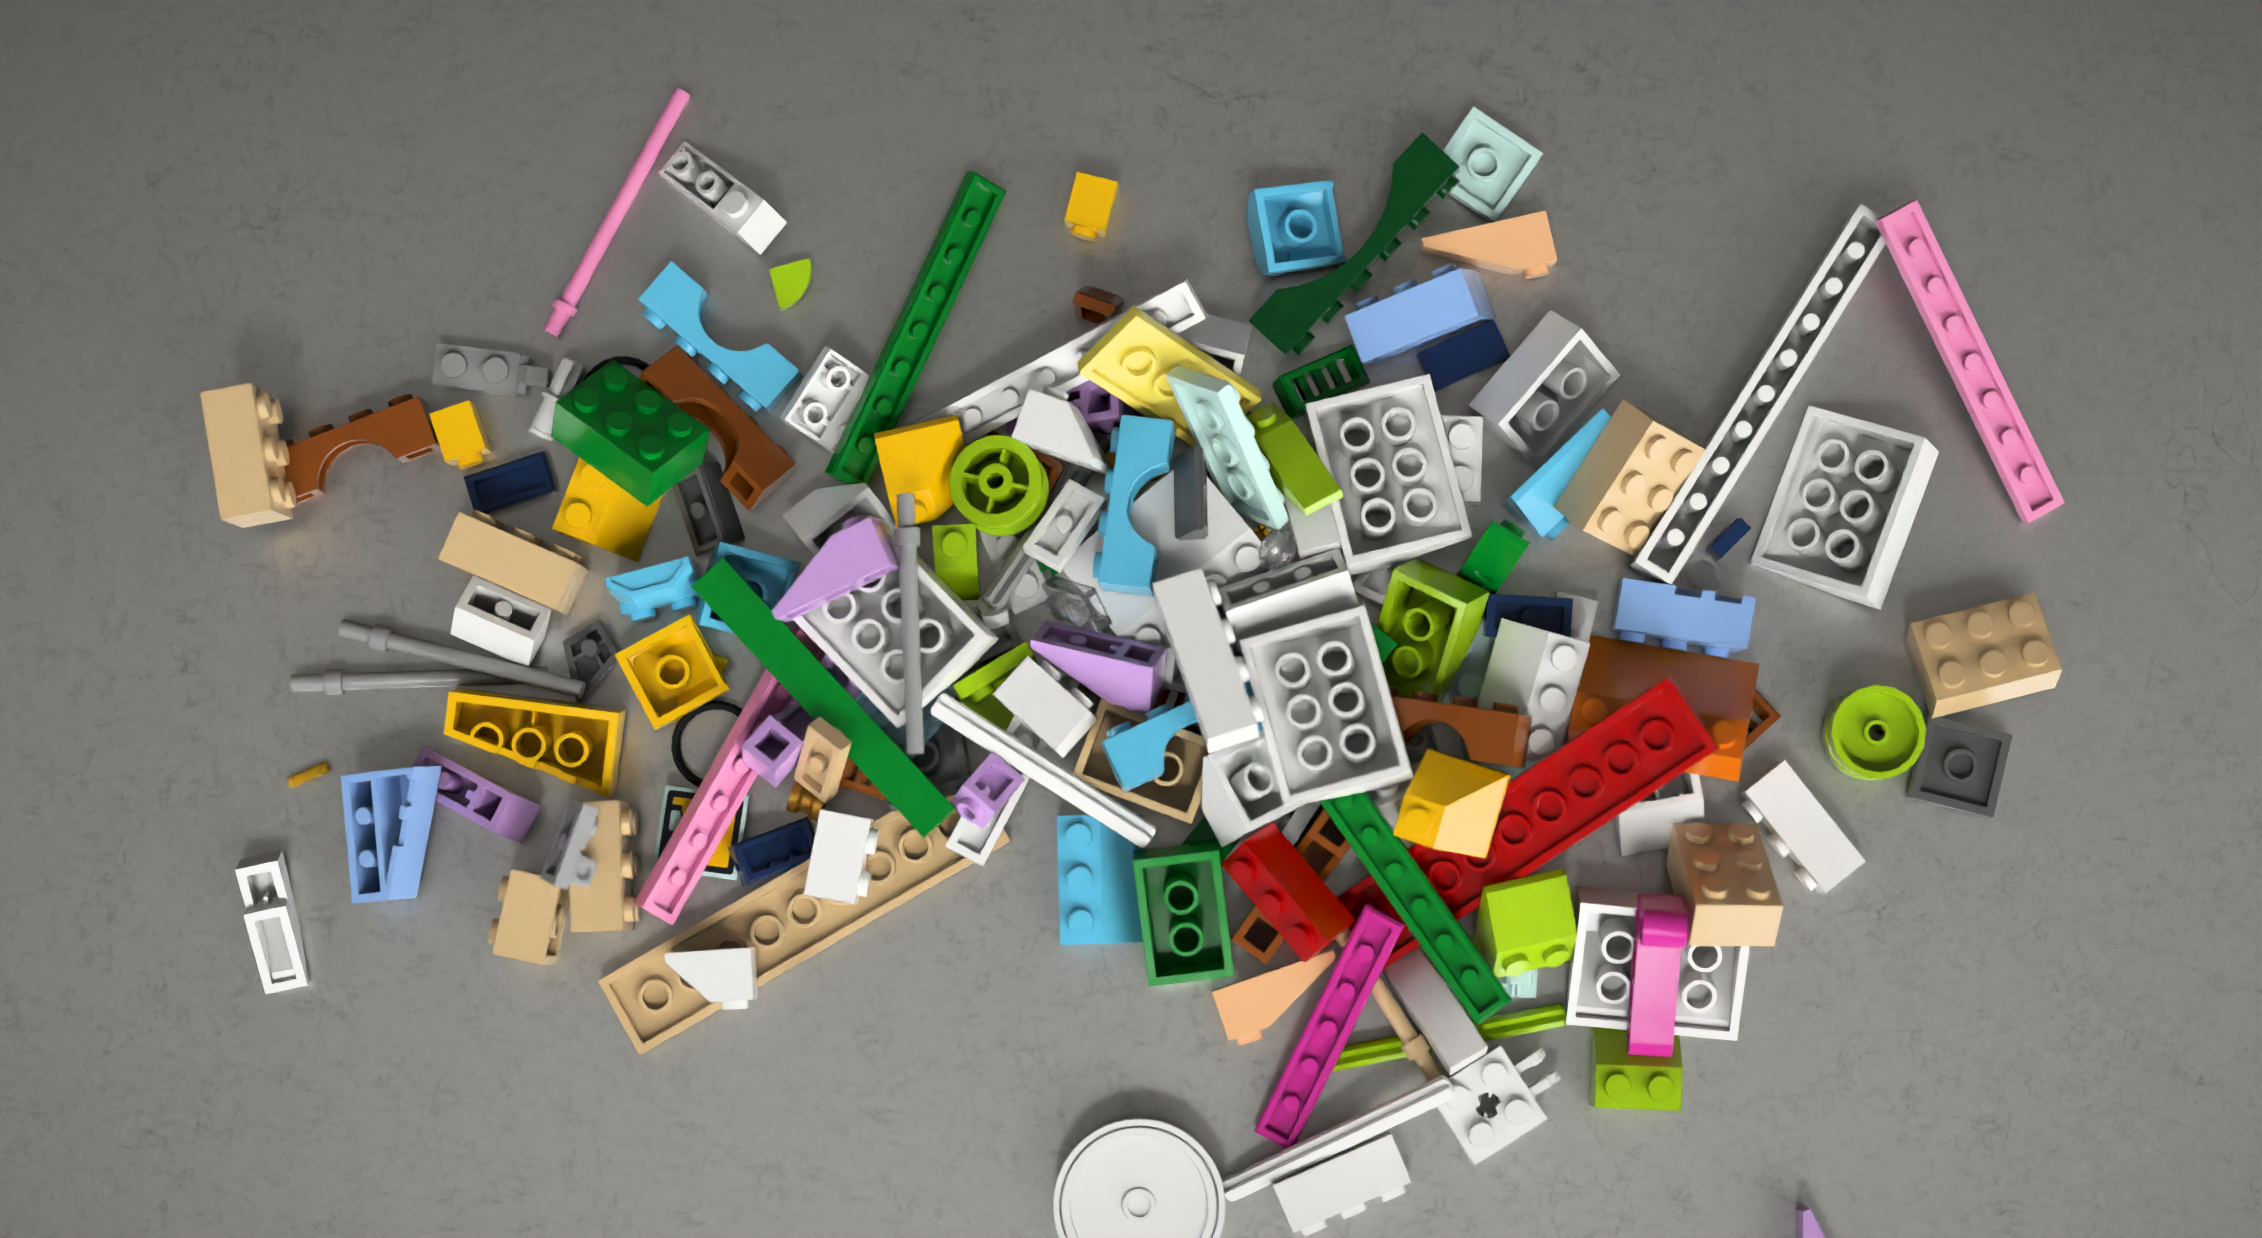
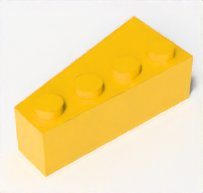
M456 688L448 692L444 734L491 753L503 755L527 767L557 776L558 779L571 784L583 786L609 798L617 790L626 709Z

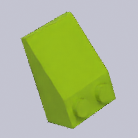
M1418 557L1393 569L1377 627L1398 644L1382 665L1388 686L1398 689L1397 697L1412 699V692L1419 691L1437 694V703H1442L1478 632L1490 591Z

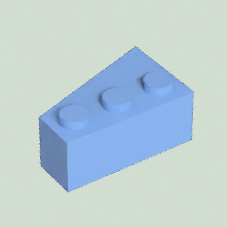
M1450 264L1431 272L1432 280L1420 285L1417 284L1416 280L1408 281L1392 289L1394 295L1379 301L1378 296H1374L1354 304L1356 311L1344 317L1361 362L1364 364H1374L1423 345L1422 343L1444 334L1450 336L1460 332L1459 328L1483 319L1485 323L1496 319V314L1480 272L1465 268L1456 269L1455 264Z
M1622 578L1618 581L1610 631L1620 633L1619 640L1644 644L1646 637L1662 640L1661 647L1686 651L1687 645L1704 648V655L1729 658V652L1737 653L1748 648L1756 597L1743 596L1742 599L1717 595L1716 591L1702 590V592L1677 588L1675 585Z
M415 766L341 775L352 904L417 898L442 766Z

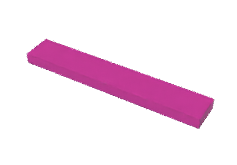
M1368 903L1365 905L1254 1132L1285 1148L1297 1144L1405 925L1404 921Z

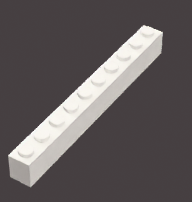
M1861 203L1851 212L1703 447L1706 450L1695 468L1684 482L1638 555L1633 558L1629 567L1655 583L1668 585L1673 583L1886 243L1875 222L1876 219L1882 216Z

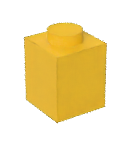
M1077 171L1064 219L1065 227L1072 229L1071 235L1090 241H1095L1096 235L1106 238L1118 193L1117 181Z
M470 400L429 414L446 463L451 466L458 465L459 469H467L483 463L482 456L493 453L477 405Z

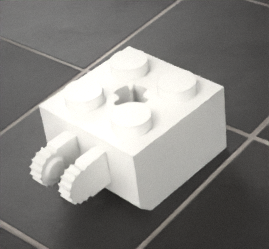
M1496 1044L1487 1049L1486 1055L1449 1076L1448 1074L1445 1076L1451 1082L1455 1096L1453 1099L1436 1106L1470 1162L1474 1165L1547 1120L1534 1097L1558 1082L1561 1077L1556 1070L1547 1072L1527 1087L1519 1075L1528 1068L1538 1065L1547 1056L1542 1047L1512 1064L1502 1046ZM1483 1093H1486V1096L1489 1098L1493 1094L1496 1098V1102L1493 1104L1494 1111L1489 1115L1484 1111L1479 1115L1476 1111V1108L1480 1105L1478 1097Z

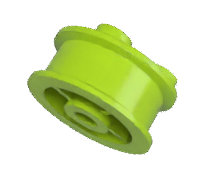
M1004 435L983 437L968 445L956 458L949 479L951 497L957 509L970 524L975 523L976 529L992 536H1010L1028 529L1042 515L1049 498V479L1041 462L1027 445ZM1003 482L1000 487L995 488L998 483Z

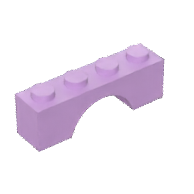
M825 654L822 665L856 699L862 691ZM794 699L779 713L769 715L741 746L743 762L776 788L798 764L808 725L814 719Z

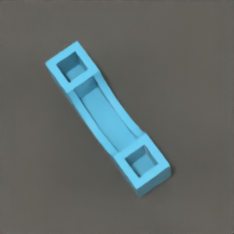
M671 261L638 298L642 305L646 307L642 315L660 331L665 325L678 335L673 342L693 358L698 352L710 363L705 369L723 385L730 379L742 390L737 396L751 409L757 412L762 406L771 414L803 377L802 373L768 343L752 350L734 351L721 347L712 341L707 334L703 319L704 306L708 296L707 292Z
M1121 415L1120 427H1113L1110 450L1112 453H1116L1114 469H1107L1104 488L1105 494H1110L1108 511H1101L1099 519V536H1104L1103 551L1095 553L1093 562V577L1099 578L1098 583L1103 591L1154 596L1152 583L1156 582L1159 553L1153 544L1144 540L1134 530L1131 510L1134 499L1144 484L1158 475L1171 472L1177 431L1173 420Z
M1249 678L1248 682L1243 683L1248 698L1254 696ZM1188 694L1185 696L1187 703L1174 709H1171L1169 704L1162 705L1145 714L1148 721L1132 727L1130 721L1125 722L1106 732L1109 738L1102 742L1101 747L1123 793L1162 776L1164 772V752L1170 739L1184 727L1198 723ZM1261 721L1257 722L1258 731L1262 730L1263 727Z

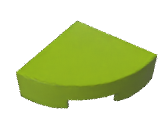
M810 258L769 269L781 311L794 306L806 292L812 277Z

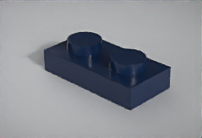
M1490 593L1484 613L1483 636L1496 637L1500 619L1504 618L1571 637L1573 599Z

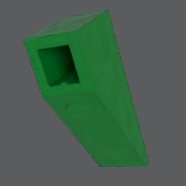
M1502 519L1499 524L1492 520L1477 539L1456 576L1486 589L1492 594H1496L1530 543L1522 538L1525 532L1505 519Z

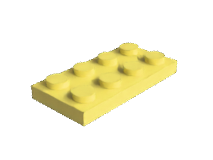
M1135 306L1077 362L1080 374L1146 417L1173 420L1177 430L1176 436L1191 446H1197L1166 378V374L1177 365L1230 382L1239 393L1240 400L1238 402L1244 416L1262 400L1260 390Z

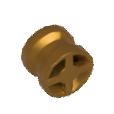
M795 780L786 811L794 814L799 811L808 814L811 820L818 822L820 810H825L827 803H823Z

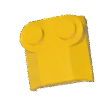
M691 614L615 654L654 730L680 720L684 715L730 690L723 671Z

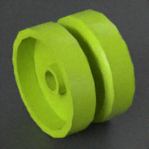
M1873 685L1847 692L1832 704L1823 720L1821 738L1825 753L1837 770L1853 779L1875 781L1900 775L1915 764L1924 748L1926 727L1922 712L1911 697L1894 687ZM1872 725H1875L1874 732L1880 735L1879 740L1874 741L1869 736V729Z

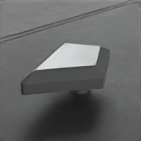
M600 620L595 621L563 641L570 677L585 682L583 696L581 698L575 697L577 703H582L618 661L615 654L619 650Z

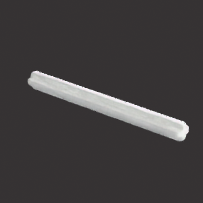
M942 693L931 708L933 716L988 751H993L1005 762L1134 844L1145 848L1156 833L1154 825L948 694Z
M1439 1076L1223 1178L1222 1183L1226 1199L1234 1202L1453 1099L1455 1093L1451 1082L1445 1076Z

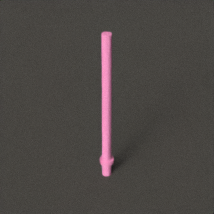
M675 88L561 298H555L551 306L554 307V310L543 329L547 333L558 338L568 318H574L578 310L574 307L690 98V95L685 91Z

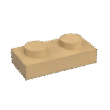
M819 716L808 725L793 779L826 804L837 795L852 741L845 737L842 731L831 726Z

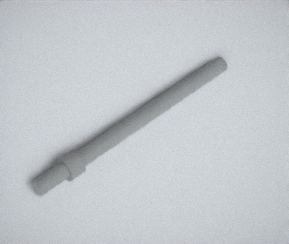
M902 493L897 494L898 528L894 529V546L899 547L907 754H923L924 738L916 546H920V528L915 527L914 494Z
M343 619L339 627L340 636L367 642L370 648L384 652L394 649L581 698L585 690V682L399 634L395 632L393 627L376 623L373 627Z
M547 666L530 667L537 670L548 672ZM326 669L324 674L291 675L292 692L325 691L326 695L344 694L345 690L524 684L470 669L345 673L344 669Z

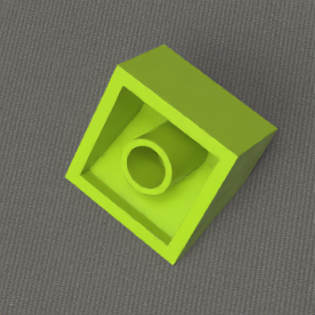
M1564 868L1483 887L1473 940L1498 978L1504 976L1514 977L1529 970L1546 966L1557 967L1565 962L1572 961L1577 930L1567 874Z
M1591 1027L1590 1106L1594 1108L1682 1110L1683 1066L1679 1035H1674L1671 1057L1627 1055V1030Z

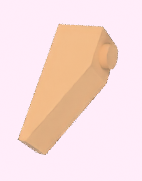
M1546 210L1421 239L1419 244L1422 254L1512 276L1523 273L1524 279L1537 278L1548 274V267H1553L1558 260Z
M1334 950L1317 954L1306 963L1300 960L1212 990L1211 992L1228 1041L1237 1038L1240 1046L1263 1038L1261 1030L1270 1027L1336 959Z

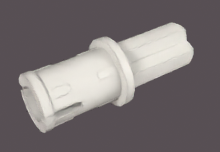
M570 358L562 359L547 393L544 391L541 393L544 399L527 431L553 442L554 438L551 437L555 402L579 384L585 372V367L581 363Z

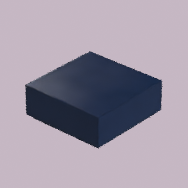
M1742 518L1735 519L1706 547L1707 550L1705 552L1715 562L1718 561L1751 527Z

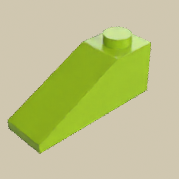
M1274 402L1267 406L1256 408L1250 415L1245 417L1250 421L1255 430L1254 439L1260 452L1267 458L1270 464L1268 471L1275 486L1305 516L1343 497L1342 490L1294 421Z

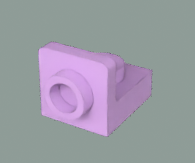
M992 751L952 798L951 803L958 809V812L964 819L975 823L983 829L1019 788L1025 778Z

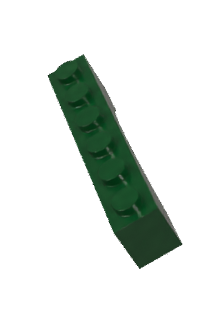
M1422 132L1393 163L1392 184L1385 210L1374 232L1361 249L1342 266L1322 278L1300 286L1277 289L1248 320L1250 324L1286 357L1293 351L1299 356L1316 338L1311 331L1322 320L1328 325L1344 308L1340 300L1347 292L1352 289L1355 293H1358L1372 278L1373 274L1369 271L1371 266L1379 258L1386 262L1399 249L1402 243L1397 238L1409 226L1415 231L1431 213L1426 208L1437 195L1442 199L1446 198L1458 185L1460 180L1455 175L1460 171V166Z

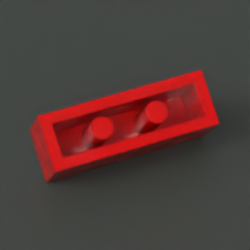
M1273 822L1245 840L1221 864L1304 963L1333 943L1356 921Z

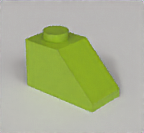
M975 523L932 526L935 573L961 600H978L981 596L978 533Z

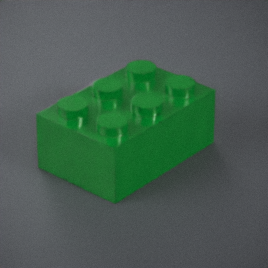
M612 359L555 402L551 437L648 507L704 462L709 428Z
M1218 840L1133 850V867L1149 987L1233 977L1234 968Z

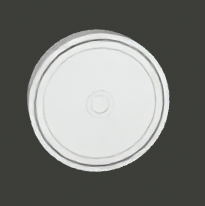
M1147 1117L1124 1118L1095 1129L1086 1135L1070 1152L1059 1172L1053 1195L1054 1222L1059 1238H1220L1225 1218V1193L1222 1179L1214 1160L1204 1146L1190 1133L1172 1123Z

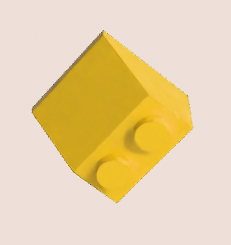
M579 457L552 529L559 534L638 563L664 494L647 507Z

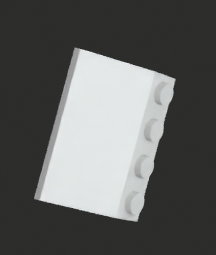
M1430 374L1305 404V420L1313 450L1343 493V497L1330 504L1341 540V554L1350 576L1388 567L1472 538L1470 524Z
M1809 405L1750 563L1838 597L1881 610L1939 451L1925 437Z
M1173 467L1171 472L1162 475L1134 499L1131 510L1132 526L1136 533L1147 542L1153 544L1159 553L1156 582L1202 567L1206 581L1214 579L1217 588H1221L1257 576L1272 564L1275 559L1208 477V536H1206V539L1178 540L1175 537ZM1098 527L1083 539L1063 568L1064 573L1114 636L1168 648L1170 642L1154 596L1103 591L1098 583L1099 578L1093 577L1094 556L1096 552L1103 551L1104 536H1099Z
M869 515L867 518L872 517L882 521L899 560V547L894 546V530L883 519ZM917 555L922 708H924L967 672L999 638ZM900 569L793 620L897 728H900L906 722Z
M1365 605L1239 640L1253 693L1257 697L1262 711L1263 721L1261 723L1284 807L1371 791L1413 779L1414 776Z
M1577 886L1574 909L1577 938L1572 961L1569 964L1566 1024L1627 1030L1636 902L1638 893L1643 892ZM1687 941L1686 947L1681 948L1674 1035L1737 1041L1750 946H1689Z

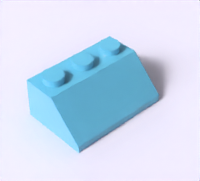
M1603 408L1503 504L1505 509L1537 542L1545 534L1553 540L1570 523L1564 515L1553 507L1611 419L1610 415Z
M1090 815L1057 816L1060 945L1143 942L1133 867V850L1144 848L1134 844Z

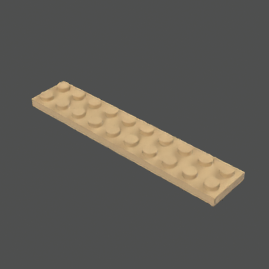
M955 795L946 798L951 803V800ZM956 808L926 838H923L899 811H891L874 821L873 828L879 829L878 844L875 855L867 854L864 871L871 872L870 885L867 897L859 896L858 904L804 895L810 859L598 980L600 987L638 1054L646 1053L722 1009V1002H709L667 965L664 953L755 947L758 988L973 864L974 862L945 847L961 817L958 809ZM1004 828L991 853L1011 842Z

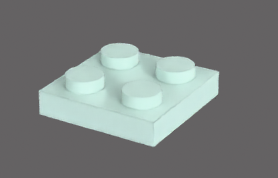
M1473 106L1443 149V152L1460 166V171L1455 175L1460 182L1449 195L1489 222H1496L1543 153Z

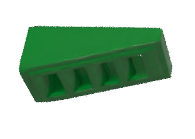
M1351 344L1278 376L1272 386L1285 413L1294 420L1305 415L1306 403L1351 393L1369 384L1371 381ZM1341 360L1352 380L1347 383L1336 364ZM1322 369H1327L1336 388L1330 389ZM1310 375L1319 392L1317 396H1314L1306 380V377ZM1293 383L1296 384L1297 389H1298V391H1299V393H1300V395H1301V397H1302V399H1303V402H1301V400H1300V398H1299V396H1298V394H1297V392H1296V390H1295V388H1294V386H1293Z

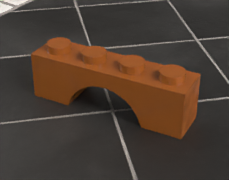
M678 345L648 366L639 378L709 428V432L720 443L725 456V469L720 482L749 511L778 489L796 465L787 452L777 445L759 427L758 423L729 397L726 390L717 385L700 368L697 361L688 356Z
M412 394L402 395L388 401L389 408L376 413H373L372 409L359 411L348 417L349 423L336 428L333 427V424L317 427L308 432L310 438L294 443L293 439L284 440L288 447L290 459L289 465L284 466L287 482H292L294 486L296 505L326 494V480L332 464L342 453L353 447L369 444L381 446L403 463L441 450L429 416L430 410L427 402L419 396L413 398Z
M1389 687L1405 748L1411 738L1422 728L1431 724L1445 722L1462 736L1467 746L1470 760L1525 769L1532 717L1518 714L1519 706L1494 702L1493 710L1478 708L1479 700L1453 697L1452 705L1437 703V694L1419 691L1412 692V699L1397 697L1398 689Z
M1323 809L1295 849L1321 880L1325 882L1351 846L1326 810ZM1254 905L1230 940L1266 965L1284 941V938L1258 907Z

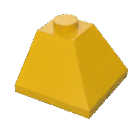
M952 415L874 433L896 528H898L897 494L902 493L914 494L915 525L938 520L954 503L949 487L950 473L956 458L965 449L958 416Z
M1430 748L1427 749L1404 795L1393 835L1434 849L1483 858L1487 857L1511 774Z

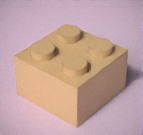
M511 869L509 877L503 876L498 891V901L503 902L500 919H493L489 931L488 943L494 944L492 954L540 965L556 964L570 902L569 887L565 890L541 880V873Z

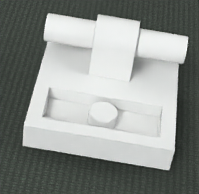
M825 346L779 418L791 428L797 429L831 453H834L870 375L831 348Z

